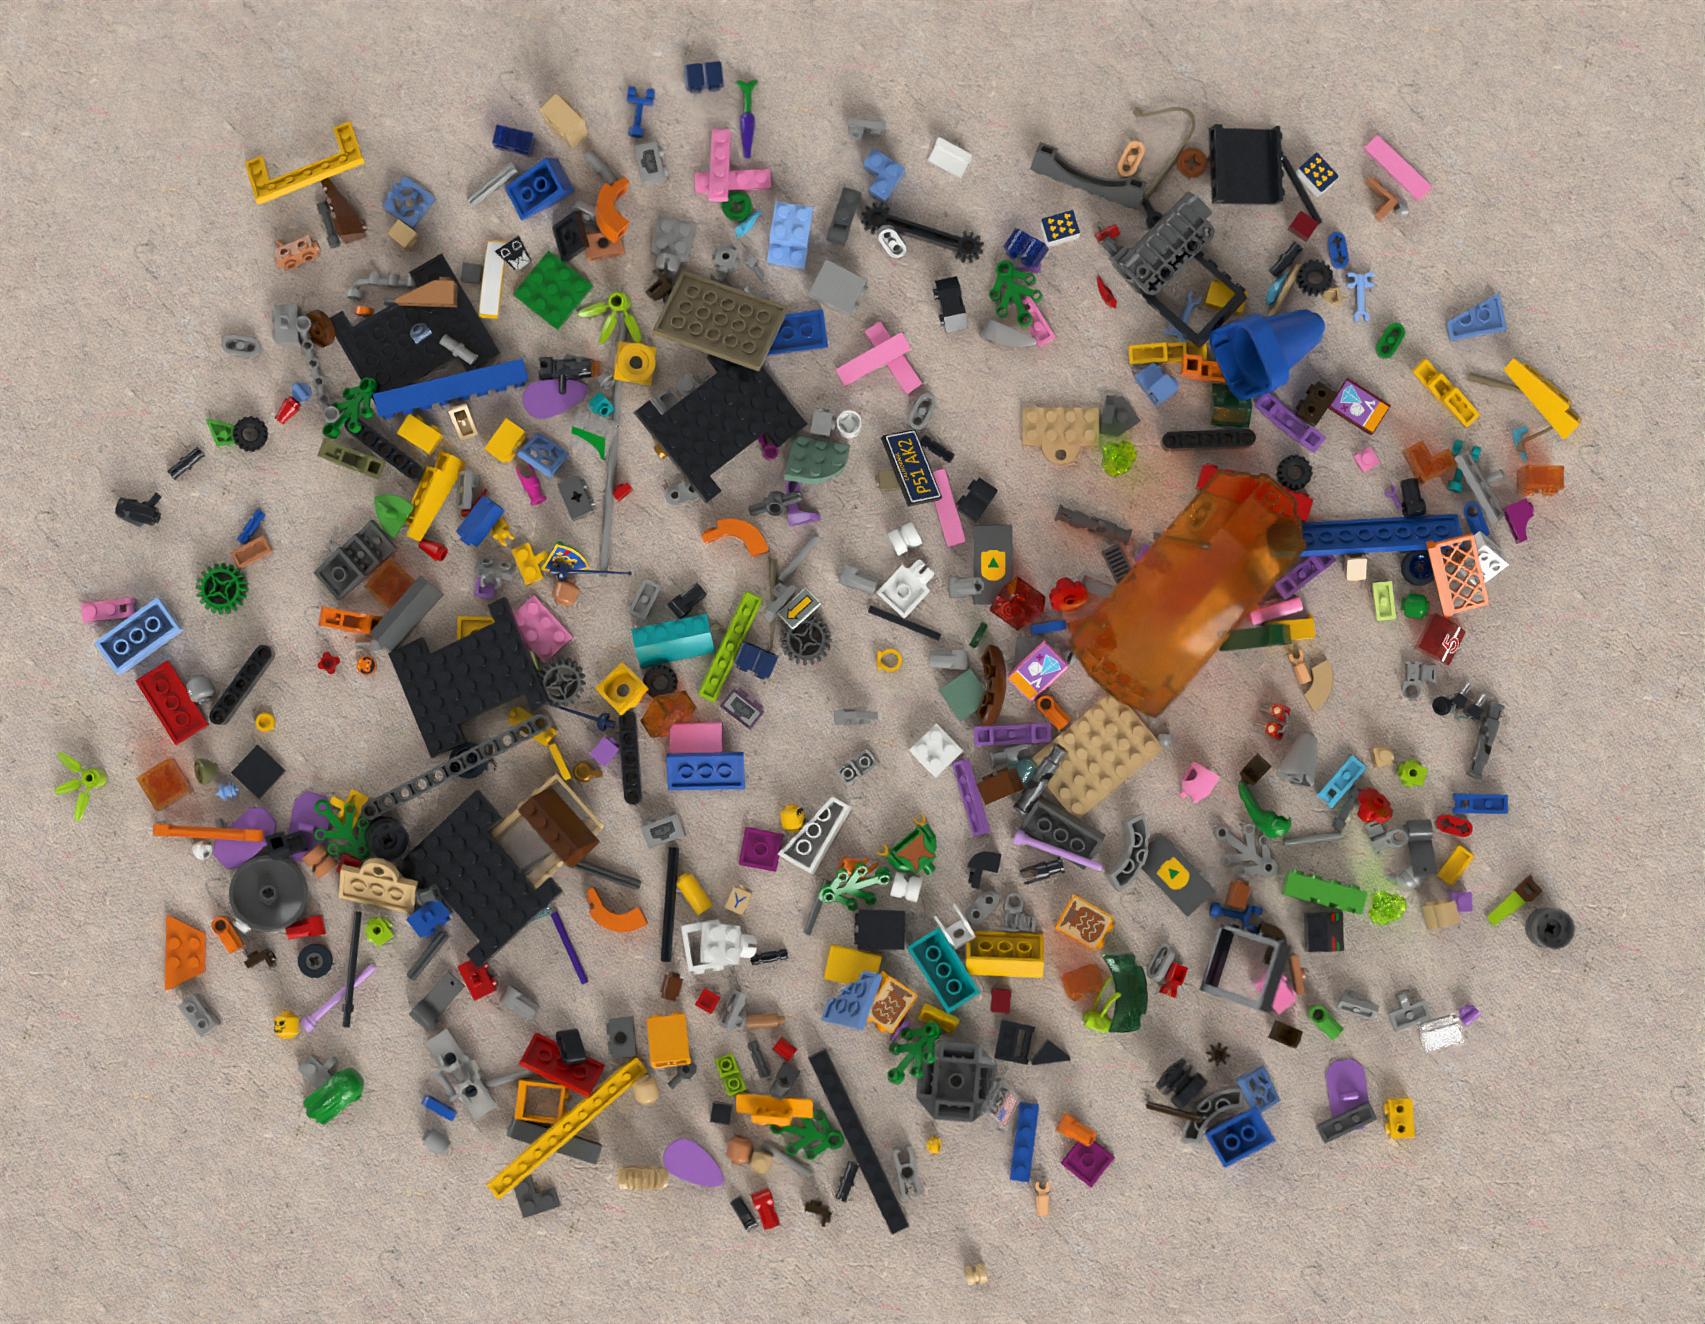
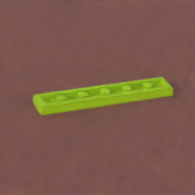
M745 590L697 695L714 703L716 702L763 598Z

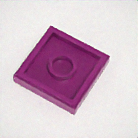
M746 827L738 865L776 872L780 856L778 853L781 850L784 834Z
M1077 1141L1061 1161V1164L1092 1188L1115 1157L1096 1141L1089 1147Z

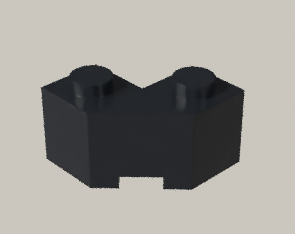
M957 276L936 280V288L933 289L934 299L939 301L942 314L938 315L940 326L945 327L946 333L969 328Z

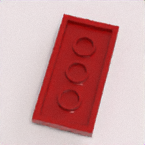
M169 660L135 680L175 745H179L209 726L208 721L196 702L191 701L186 686Z
M535 1032L519 1062L520 1066L588 1098L605 1067L604 1064L587 1056L585 1062L564 1065L557 1042Z

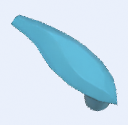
M761 210L749 215L735 228L736 238L746 234L753 227L756 219L762 213Z
M1286 274L1280 276L1270 287L1266 297L1267 306L1271 305L1278 298L1283 282L1287 277Z
M1523 426L1520 429L1514 427L1513 441L1515 447L1522 440V436L1529 432L1527 426ZM1524 448L1523 452L1518 451V453L1520 454L1524 462H1527V456Z

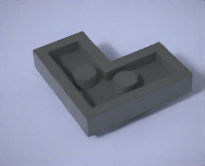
M527 1175L514 1187L523 1218L561 1206L556 1188L553 1187L537 1193L531 1175Z

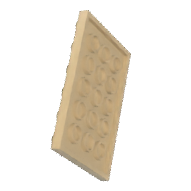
M1114 689L1034 755L1032 760L1026 763L1035 773L1045 756H1048L1053 749L1054 743L1068 750V754L1064 755L1059 763L1058 770L1046 787L1067 812L1080 819L1164 747L1159 744L1156 737Z

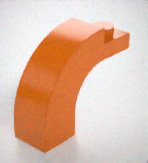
M622 177L619 181H614L611 186L605 183L599 192L595 206L596 223L601 232L613 243L617 242L627 232L629 221L619 214L614 206V203L627 192L630 181L625 177Z
M732 518L716 521L718 529L715 530V527L709 528L704 531L705 534L701 535L704 544L725 536L737 537L746 544L751 558L769 552L762 534L754 526L743 520Z
M595 887L587 890L588 895H586V899L590 906L594 905L595 907L588 912L602 927L615 932H629L649 924L640 907L625 914H616L605 907Z

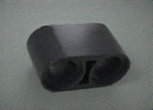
M578 1029L557 1031L556 1042L564 1065L585 1062V1049Z

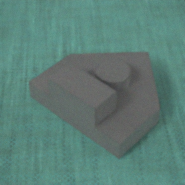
M1106 396L1100 434L1119 437L1141 420L1126 399Z

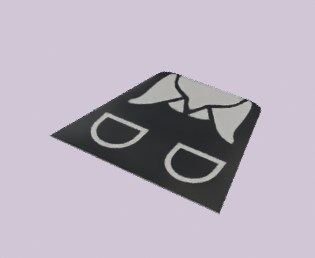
M520 236L494 251L515 271L531 262V258Z

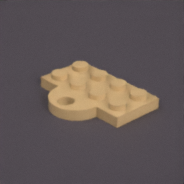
M1023 407L1022 446H1041L1042 453L1049 462L1055 465H1066L1076 458L1080 446H1099V408ZM1058 450L1066 453L1064 460H1058L1055 457V453Z
M372 858L365 861L361 869L342 865L340 870L339 898L410 914L415 913L417 901L415 892L418 887V881L399 877L398 870L390 862L384 859Z

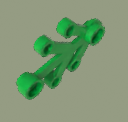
M1001 261L996 266L998 278L993 289L989 291V297L992 301L1000 300V290L1004 281H1006L1008 287L995 312L1000 318L1006 317L1008 314V304L1011 298H1013L1019 313L1017 315V322L1021 327L1027 328L1033 323V317L1025 310L1019 294L1030 297L1034 302H1040L1043 295L1040 290H1032L1015 284L1013 277L1024 280L1027 285L1032 286L1036 282V278L1032 273L1016 270L1010 261ZM1009 268L1007 273H1003V269ZM1033 277L1032 281L1027 282V278ZM997 292V297L993 298L992 294ZM1039 293L1038 298H1033L1034 294ZM1000 309L1005 310L1003 314H999ZM1024 318H1029L1027 323H1023Z
M364 378L359 386L344 389L342 396L348 401L335 402L331 405L338 409L339 415L342 412L343 414L335 423H327L322 430L324 436L329 439L338 438L340 435L339 429L350 415L351 419L348 429L353 433H358L361 430V424L358 422L360 403L363 401L360 414L366 419L370 418L374 412L370 407L371 395L375 393L377 388V382L374 379Z
M317 800L315 811L320 815H325L338 831L318 828L315 831V838L317 840H324L325 838L347 839L351 845H338L332 842L328 845V852L332 855L338 852L352 853L357 859L367 858L371 853L364 840L365 830L369 825L368 819L360 817L357 820L359 827L357 840L352 834L353 814L356 811V806L351 802L344 806L346 813L344 825L330 810L328 800ZM325 804L326 809L323 811L320 810L319 805ZM348 805H352L354 807V810L352 812H348L346 810V807ZM364 819L366 820L367 824L365 826H361L359 824V821ZM323 831L325 835L320 838L317 836V832ZM332 845L337 846V851L332 852L330 847ZM361 846L365 848L363 853L357 851Z
M857 863L850 877L846 869H838L831 884H826L820 888L819 898L824 903L836 901L844 904L849 911H854L858 908L857 900L844 897L841 894L848 893L864 899L867 905H873L876 903L875 894L863 891L860 888L876 883L888 884L891 880L890 870L886 867H881L876 870L875 876L857 881L860 876L867 873L865 863ZM847 880L845 885L838 887L841 882Z
M930 1021L921 1029L911 1030L907 1027L902 1029V1038L909 1041L913 1037H921L918 1042L901 1045L896 1042L890 1044L889 1052L894 1055L909 1052L896 1068L888 1071L887 1077L891 1083L899 1085L904 1081L905 1074L903 1071L913 1059L914 1066L911 1067L910 1074L915 1078H920L923 1075L922 1059L927 1063L934 1062L936 1058L934 1053L935 1040L941 1035V1028L938 1023ZM927 1043V1050L923 1053V1047Z
M817 1110L814 1113V1119L820 1122L825 1133L818 1132L810 1118L804 1117L800 1118L807 1129L793 1125L781 1126L780 1129H775L774 1124H770V1130L774 1134L787 1132L804 1136V1138L796 1143L787 1145L786 1152L789 1155H795L799 1149L816 1139L823 1141L815 1148H808L805 1151V1157L808 1160L815 1159L817 1154L827 1148L838 1149L844 1142L842 1133L831 1128L823 1110ZM821 1112L824 1116L822 1119H817L816 1114ZM832 1136L838 1138L836 1143L831 1142L830 1138ZM790 1146L796 1148L794 1153L789 1152L788 1148ZM812 1150L814 1151L815 1155L813 1157H809L807 1155V1152Z

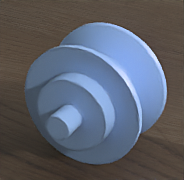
M229 781L227 786L220 783L219 791L216 792V795H220V798H223L224 801H227V797L230 796L234 800L237 791L240 789L235 784H232L231 781Z

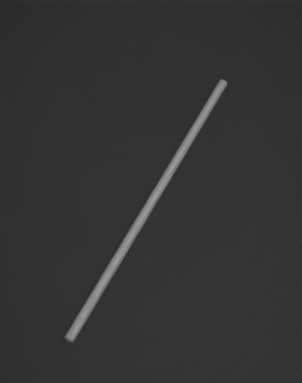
M623 311L620 312L618 342H626L627 326L624 322L626 316ZM615 380L613 407L615 409L612 411L600 571H608L613 508L612 494L614 493L623 382ZM600 574L599 576L607 577V574Z

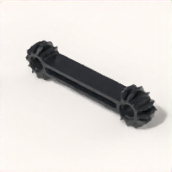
M874 202L872 203L873 209L866 206L867 212H862L861 214L865 218L861 220V224H867L864 227L865 231L871 228V235H874L875 230H878L883 225H892L887 222H892L911 228V230L892 225L901 235L958 252L955 258L959 259L962 257V263H965V260L968 259L971 264L973 262L972 257L975 260H979L978 254H983V250L980 247L984 243L978 242L980 239L979 235L973 238V231L970 232V236H967V232L963 231V238L889 215L887 213L890 208L886 207L883 209V203H880L878 208ZM880 215L882 221L875 223L872 221V217ZM933 236H936V237H939V238H943V239H946V240H949V241H952V242H955V243H958V244H953V243H949V242H946V241H943V240H940V239H937V238H933ZM965 243H969L973 246V249L965 251L962 246Z

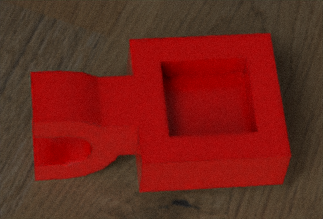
M1172 962L1165 977L1168 983L1163 984L1159 992L1166 995L1168 993V996L1175 998L1178 985L1182 986L1188 968Z

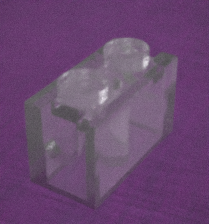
M1455 1013L1417 1023L1420 1042L1424 1044L1426 1052L1463 1043L1461 1024Z

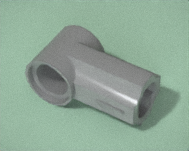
M844 565L838 583L873 595L879 579L864 574L859 569Z
M979 577L949 578V598H966V595L981 594L982 590H984V582Z
M930 651V668L967 670L968 651Z
M509 985L499 1000L502 1005L512 1011H517L530 1021L540 1008L538 1004L525 997L520 990Z

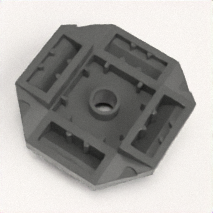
M939 1041L934 1047L936 1056L934 1062L927 1063L922 1059L923 1075L917 1078L916 1098L933 1119L973 1123L994 1104L997 1065L979 1044ZM955 1075L960 1076L962 1079L961 1083L957 1086L952 1085L950 1082L951 1078Z

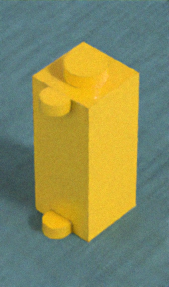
M1312 613L1308 614V619L1268 620L1265 623V626L1290 624L1291 640L1315 638Z
M517 706V708L513 707L507 716L509 717L507 722L516 726L534 717V715L520 706ZM540 719L537 720V725L540 728H544L546 723ZM523 726L520 729L527 735L529 734V730L527 727ZM550 727L547 731L533 737V739L549 747L558 731Z

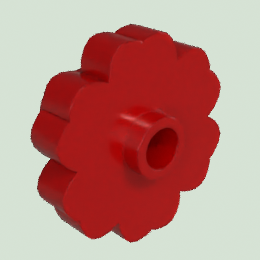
M1063 577L1057 581L1056 588L1051 590L1049 598L1052 608L1056 609L1057 612L1063 610L1071 612L1077 610L1079 605L1086 603L1088 594L1085 584L1080 581L1073 582L1070 578Z
M1368 787L1358 794L1357 799L1361 804L1357 815L1363 822L1368 823L1374 820L1375 822L1383 823L1393 816V810L1390 807L1391 803L1378 790Z

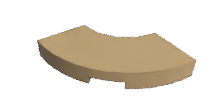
M1328 659L1311 668L1313 675L1312 684L1303 695L1312 711L1318 709L1325 702L1332 688L1333 672Z

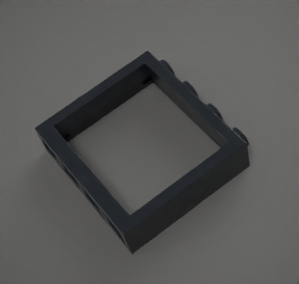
M1190 245L1187 247L1190 251L1195 250ZM1201 250L1193 258L1234 292L1235 295L1198 334L1155 297L1156 295H1148L1146 293L1142 295L1151 307L1199 349L1210 339L1211 332L1221 327L1247 299L1244 293L1246 290L1239 283L1235 285L1230 281L1232 278L1225 271L1221 273L1214 261L1211 259L1207 261L1203 257L1205 254ZM1184 251L1171 266L1173 267L1176 263H1182L1181 258L1184 255L1189 256V254ZM1168 268L1161 277L1167 278L1169 276ZM1157 279L1148 290H1155L1154 285L1157 282L1162 283V281Z
M1230 923L1229 926L1220 924L1199 990L1271 1013L1291 946L1284 944V939L1275 936L1271 940L1269 939L1270 935L1258 932V935H1255V930L1246 927L1240 930V926ZM1234 934L1275 947L1259 1001L1218 988Z

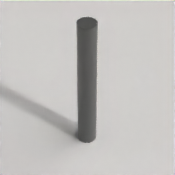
M823 879L821 887L830 884L831 881ZM819 892L803 931L807 935H811L823 903L819 898Z

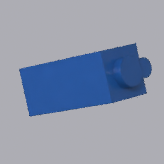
M483 495L456 530L457 534L461 536L460 540L468 546L473 544L478 547L505 510L496 502Z

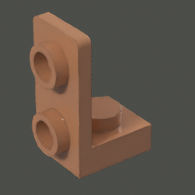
M1369 177L1365 184L1386 202V204L1382 202L1376 208L1378 213L1374 218L1380 222L1398 201L1391 191H1386L1382 187V183L1378 179Z

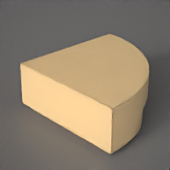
M1340 286L1329 287L1322 295L1329 304L1332 303L1335 306L1343 305Z

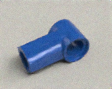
M1474 501L1466 503L1464 515L1471 533L1475 535L1481 531L1486 536L1490 535L1480 505ZM1470 505L1478 508L1476 515L1471 516L1467 513V508Z

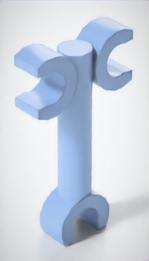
M1350 272L1346 275V277L1354 279V283L1347 284L1348 288H1353L1357 285V312L1353 317L1354 322H1358V315L1364 316V322L1369 320V315L1365 311L1364 286L1371 288L1375 285L1367 281V277L1374 276L1372 272H1368L1365 275H1356Z
M1193 292L1188 294V303L1180 317L1185 324L1194 306L1198 305L1202 300V297L1199 296L1197 301H1192L1191 296ZM1167 322L1168 325L1172 326V330L1164 329L1163 333L1165 335H1173L1179 338L1180 342H1188V340L1183 338V334L1170 322Z

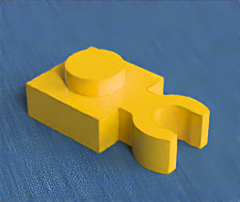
M502 515L489 532L504 546H507L505 542L506 537L514 539V535L507 531L511 527Z

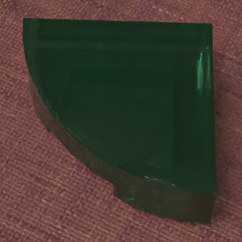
M981 622L969 646L977 647L987 629V624Z

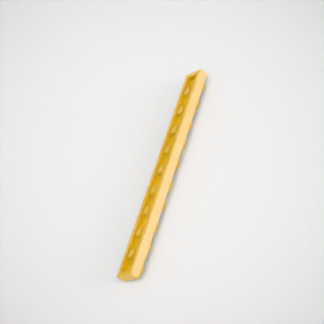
M633 1056L598 1086L589 1098L583 1099L485 1185L500 1200L632 1086L639 1076L647 1073V1069L636 1056Z

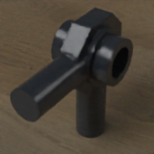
M1147 199L1142 204L1148 214L1145 223L1150 230L1165 214L1155 212L1149 199Z

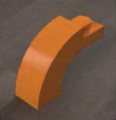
M1182 355L1181 376L1183 378L1199 382L1226 383L1217 362L1203 360L1202 356Z
M321 606L318 625L370 635L369 633L383 617Z

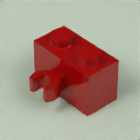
M471 960L457 966L474 1001L497 990V980L494 975L490 976L487 970L490 968L488 962L480 969Z

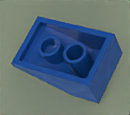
M547 157L505 187L521 221L557 204L575 191L558 158Z
M1257 1106L1209 1127L1205 1132L1224 1168L1276 1141Z

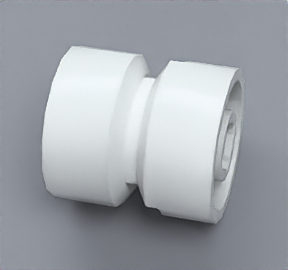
M848 410L838 416L837 430L841 436L849 439L856 437L860 433L862 423L859 414Z
M912 522L902 526L900 531L896 529L887 534L898 556L907 552L908 547L913 549L922 544Z
M896 872L890 896L898 898L905 896L906 900L917 902L923 878L915 876L908 878L907 874Z

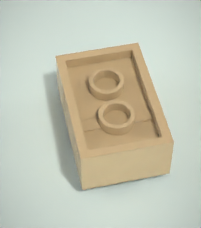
M555 93L540 108L545 123L573 150L588 135L585 126L586 121L579 110L572 109L571 103L563 95L560 97Z

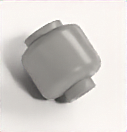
M202 674L191 677L186 685L190 699L193 702L206 704L214 695L210 678Z

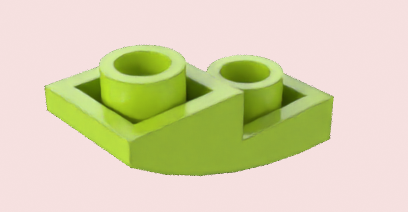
M733 1053L714 1059L729 1097L747 1091Z

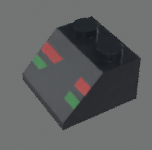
M1343 912L1304 913L1305 952L1344 951Z

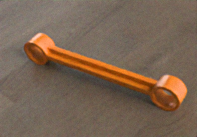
M153 824L152 835L263 842L264 830Z

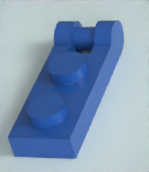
M1453 794V800H1455L1453 813L1508 814V795ZM1462 800H1468V808L1462 807Z

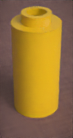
M686 872L677 878L679 882L676 885L697 916L713 906V903L693 874L688 875Z

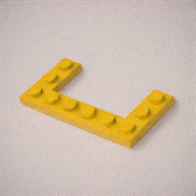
M351 121L333 127L340 153L270 180L262 155L244 162L257 204H262L364 164L365 161Z

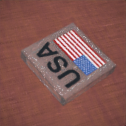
M997 1077L980 1111L999 1131L1005 1132L1021 1098L1002 1078Z

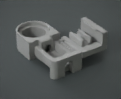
M1405 661L1404 664H1407L1406 681H1403L1404 697L1409 700L1416 699L1421 693L1420 681L1431 680V682L1436 683L1437 665H1422L1420 661ZM1411 685L1417 688V694L1413 697L1408 696L1406 693V688Z
M1374 820L1365 824L1370 837H1372L1369 840V844L1374 847L1373 852L1375 855H1378L1379 851L1391 846L1393 849L1400 847L1409 839V833L1403 827H1396L1387 831L1382 826V823L1371 826L1378 823ZM1395 832H1402L1405 839L1397 841L1394 837Z
M1010 893L1006 897L1004 910H1007L1004 927H1001V929L1018 932V929H1016L1018 927L1020 928L1019 930L1034 932L1037 915L1025 916V913H1018L1022 912L1023 898L1018 893ZM1011 896H1017L1020 899L1017 907L1009 905V898Z

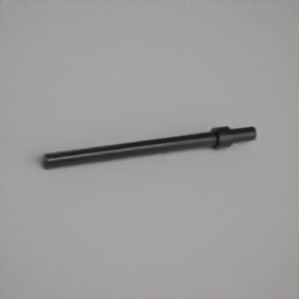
M354 911L345 1004L342 1005V1012H344L343 1028H350L351 1013H354V1005L352 1003L362 912Z

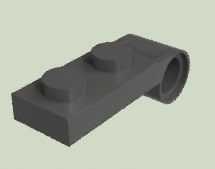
M843 187L826 241L845 246L861 198V192Z

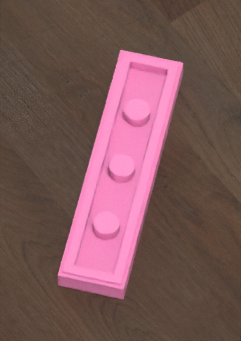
M1378 135L1363 149L1417 201L1432 188L1421 175Z
M881 321L864 331L874 347L891 338ZM903 354L886 363L906 395L922 385V382Z
M903 332L842 365L836 371L844 386H847L910 351L911 347Z
M944 468L934 471L932 473L942 495V499L934 501L947 547L965 543L966 540L946 470Z

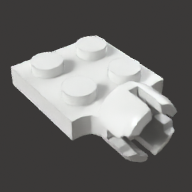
M920 559L910 568H905L901 565L876 592L904 619L930 592L926 585L934 576V571L928 567L922 574L919 573L927 565Z
M702 923L700 962L739 965L741 957L751 958L755 955L757 948L748 947V945L757 944L756 938L753 935L742 934L740 926Z

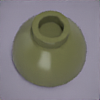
M202 758L196 759L194 771L198 782L205 785L213 780L215 774L219 773V767L216 762L212 763Z

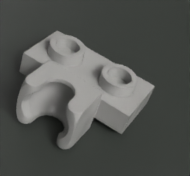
M479 557L474 574L481 575V587L492 583L495 585V590H499L502 579L512 581L517 564Z
M834 710L835 725L870 724V720L878 719L877 711Z

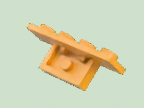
M737 1093L736 1112L752 1113V1122L760 1125L776 1124L778 1126H786L791 1124L793 1117L813 1118V1099L796 1097L776 1099L769 1095Z

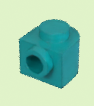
M601 392L588 401L591 404L588 408L595 416L599 414L603 419L615 409Z

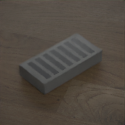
M1116 544L1101 552L1115 582L1119 584L1118 586L1135 579L1120 544Z

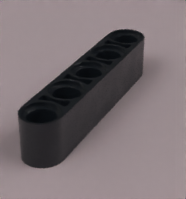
M351 417L345 421V429L351 435L412 481L418 482L421 480L424 469L416 461L359 418L358 422L361 424V430L358 433H353L348 429ZM368 433L374 434V439L371 442H366L365 440ZM385 444L389 445L388 452L384 454L381 453V446ZM398 456L404 457V462L401 465H396L395 463ZM418 467L419 474L415 477L411 476V469Z
M1250 429L1173 431L1164 434L1160 444L1165 451L1246 449L1254 444L1256 435ZM1224 435H1229L1232 439V443H1224L1222 437ZM1242 435H1249L1251 442L1244 443L1241 438ZM1210 436L1213 443L1210 445L1205 444L1203 437ZM1184 437H1192L1193 445H1187L1184 442ZM1165 438H1173L1175 444L1168 446L1165 443Z
M260 645L254 650L210 711L209 718L212 723L225 725L230 721L274 660L275 651L272 647ZM264 649L269 651V656L266 659L261 657V652ZM256 664L258 671L252 675L250 667ZM241 680L246 681V688L244 690H240L238 687ZM229 696H234L235 703L232 706H229L227 703ZM219 711H222L224 714V718L222 721L218 722L216 720V714Z
M626 711L622 716H619L618 720L623 791L625 801L630 805H637L642 801L643 797L638 723L636 715L631 711ZM627 714L633 717V722L630 725L623 723V717ZM633 734L634 741L632 744L625 743V735ZM628 753H634L636 756L635 761L631 764L627 763L625 759ZM630 772L637 774V779L633 783L627 780V775ZM631 791L638 793V799L635 802H631L628 798Z

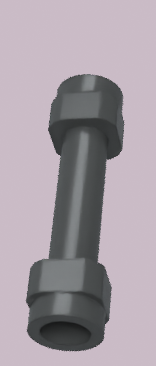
M327 201L317 204L319 214L322 215L326 227L329 247H339L341 243L339 236L335 234L330 218V207Z
M1352 787L1348 793L1350 796L1339 817L1333 821V828L1342 832L1346 825L1345 820L1355 804L1358 794L1362 791L1360 788Z

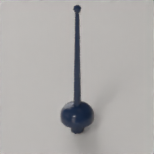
M558 562V567H550V575H558V581L564 580L568 574H632L631 571L568 569L564 562Z
M562 706L559 707V709L596 721L598 729L603 732L606 727L614 729L616 721L609 719L610 713H602L599 717H595Z

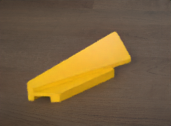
M1513 358L1504 368V371L1563 439H1566L1581 423L1582 419L1568 409L1573 401L1531 365L1525 362L1522 364L1516 358Z
M440 451L435 467H426L411 501L414 509L405 522L409 526L408 537L416 541L422 540L456 483L459 471H463L466 466L465 461Z

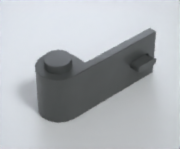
M1431 819L1406 821L1403 828L1409 833L1407 841L1414 877L1437 876L1432 846L1433 827Z
M447 971L425 998L412 1009L409 1016L425 1030L428 1028L432 1030L439 1022L437 1018L462 991L465 985L451 972Z

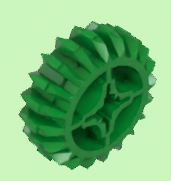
M222 563L221 567L218 564H214V570L211 567H207L208 574L205 572L201 573L204 579L198 578L197 581L201 582L202 585L196 586V589L201 590V592L197 593V597H203L199 602L201 604L206 603L205 609L211 608L212 613H216L218 610V613L223 615L224 609L227 614H230L231 608L234 611L238 610L236 604L243 606V602L240 599H247L243 592H248L249 589L243 588L244 585L248 584V581H241L245 575L243 573L239 574L240 569H234V566L231 564L227 567L226 563ZM226 573L230 574L233 579L222 581L217 575ZM212 580L214 583V587L210 591V593H208V587ZM236 584V594L232 597L231 590ZM221 585L226 586L224 593L219 591ZM222 596L226 599L227 603L216 604L212 599Z

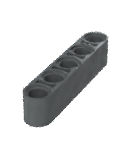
M512 1117L507 1136L532 1144L550 1127ZM574 1135L555 1152L597 1164L603 1145Z

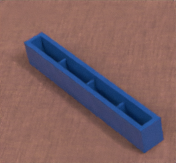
M522 358L373 394L378 417L383 416L385 420L395 417L394 413L398 412L406 415L414 413L413 409L419 407L422 411L431 409L432 404L439 403L440 406L451 404L450 400L458 398L460 402L470 399L469 395L473 394L481 397L488 395V391L494 389L498 393L506 391V387L514 385V388L526 386L525 382H528V377Z

